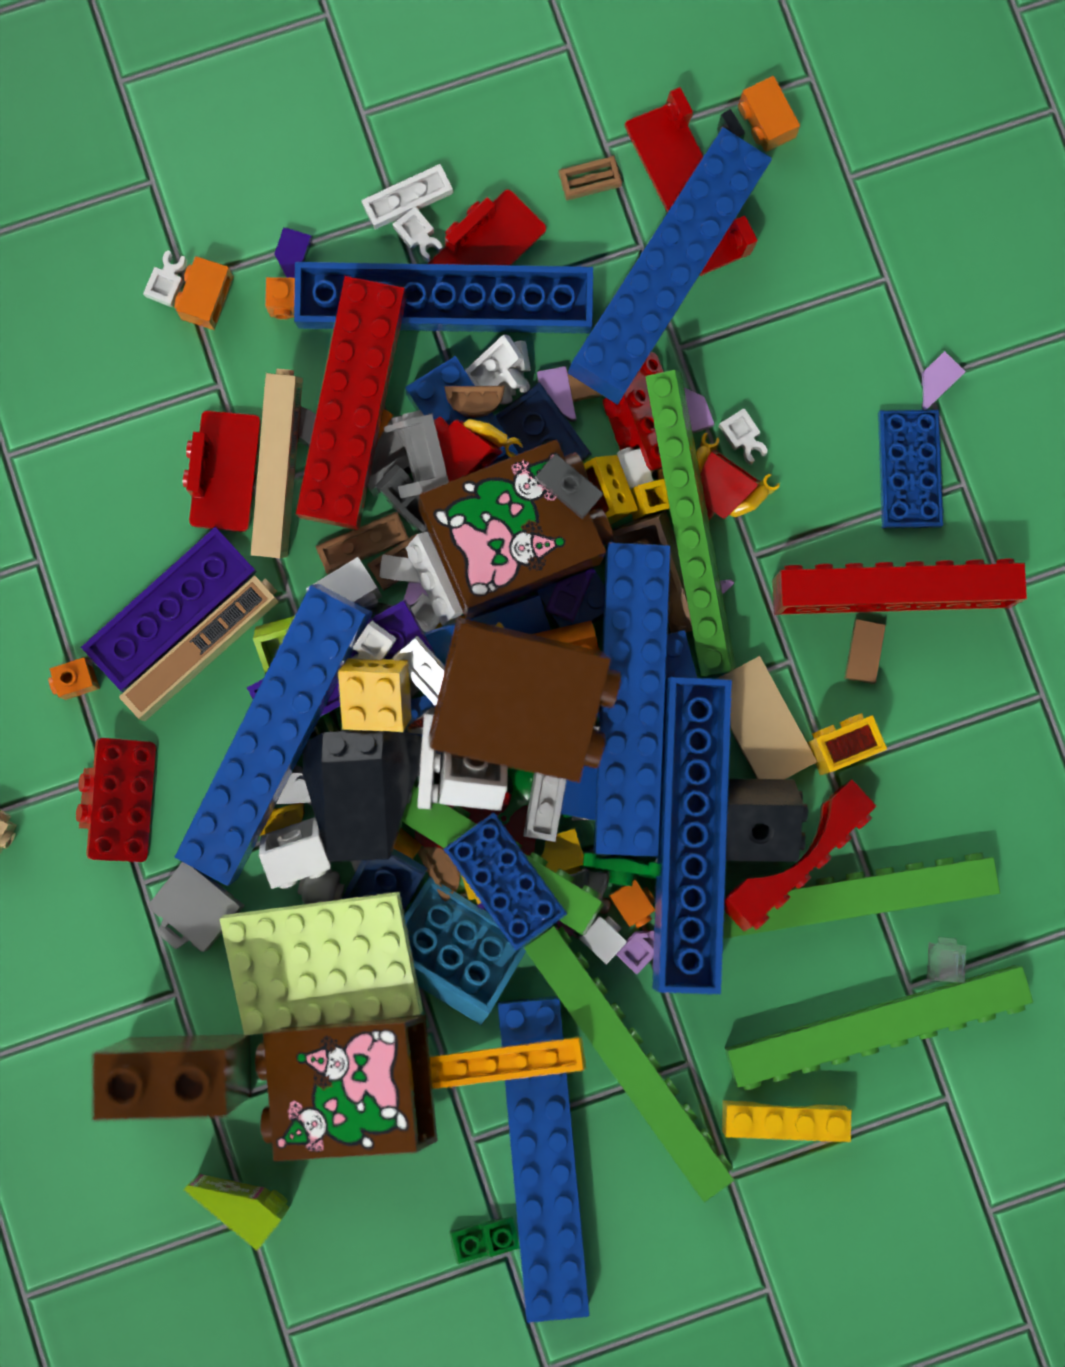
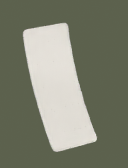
M382 555L381 578L420 583V577L409 558Z

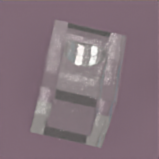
M938 937V943L929 942L927 979L965 983L966 946L957 944V938Z

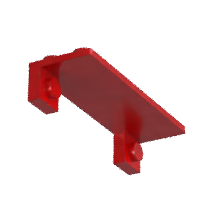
M681 87L670 91L664 106L632 118L624 124L667 213L704 157L688 127L693 111ZM745 215L734 220L700 276L751 255L758 240Z

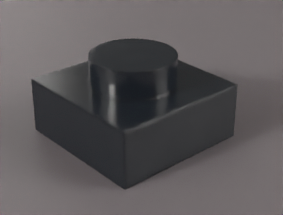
M729 109L722 113L717 132L719 133L722 127L744 140L746 133L733 111Z

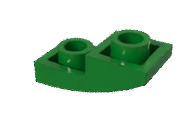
M513 1217L491 1220L449 1231L457 1264L484 1256H497L520 1248Z

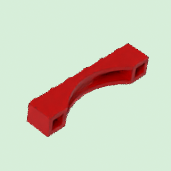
M852 779L843 784L821 805L820 821L816 835L808 850L799 859V862L780 874L764 878H748L739 883L724 897V911L742 931L752 927L755 930L759 929L770 918L767 913L773 907L779 909L791 898L788 892L794 886L799 889L811 878L808 873L815 866L820 869L832 858L829 852L835 847L838 849L842 848L852 839L849 833L855 827L860 830L872 819L870 813L877 806Z

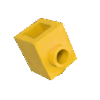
M665 479L637 485L630 489L638 511L631 514L633 520L670 509Z

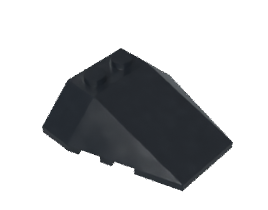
M356 730L323 732L308 740L303 750L302 773L329 862L390 859L403 823L401 821L407 803H410L412 797L411 791L415 779L420 774L421 736L395 731Z

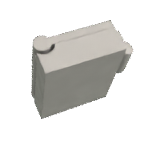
M182 862L147 906L157 916L163 918L157 934L174 949L190 941L198 950L205 952L212 947L222 934L219 919L223 915L239 913L245 905L237 898H234L231 893L210 876ZM170 924L178 932H180L183 935V937L180 938L167 926Z

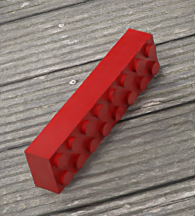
M348 276L344 277L296 515L301 519L355 530L360 528L407 298L405 288Z
M1012 558L998 559L996 564H984L983 559L967 560L966 565H954L953 560H942L935 562V566H924L923 561L906 562L905 566L894 567L893 562H879L875 564V567L863 568V563L845 564V568H833V564H817L815 569H803V565H787L772 580L774 615L1011 608L1027 599L1025 563H1015V560Z

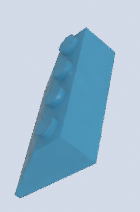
M429 876L404 915L418 986L482 1025L526 951L523 947L515 951L487 911L482 910L456 892L450 893L453 890L443 884L441 886L437 885L433 878ZM437 889L443 891L451 898L445 902L441 899Z

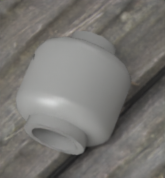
M329 869L320 877L309 878L308 876L302 878L299 883L298 894L302 895V901L305 904L341 900L345 885L340 884L339 873Z

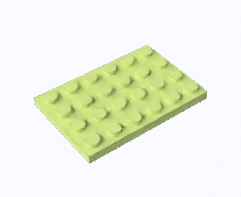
M400 892L227 914L219 919L244 1035L261 1034L279 1028L420 1015L423 1011Z

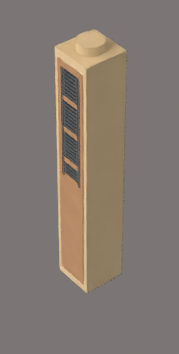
M276 368V374L266 373L251 545V555L288 557L303 378L294 376V370Z
M253 576L124 691L119 698L138 719L142 721L149 719L279 602L273 596L277 590L266 578L260 581L256 576Z

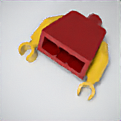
M442 417L434 420L449 482L488 467L503 452L500 449L502 446L509 457L516 456L515 453L509 451L511 444H518L523 448L518 438L511 437L507 439V434L489 423L473 419L463 422L456 419L448 425Z
M708 433L703 434L696 454L709 521L715 513L725 519L728 515L737 518L754 511L769 494L774 493L779 488V482L774 487L768 486L766 481L771 474H767L761 481L716 451L719 438L716 439L714 444L706 443Z

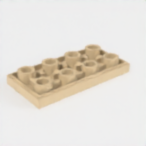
M760 656L717 678L732 680L730 730L757 779H786L817 762Z

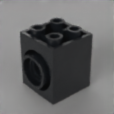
M728 779L726 861L799 862L800 850H805L806 844L805 832H802V823L808 820V806L803 804V793L798 791L795 780Z

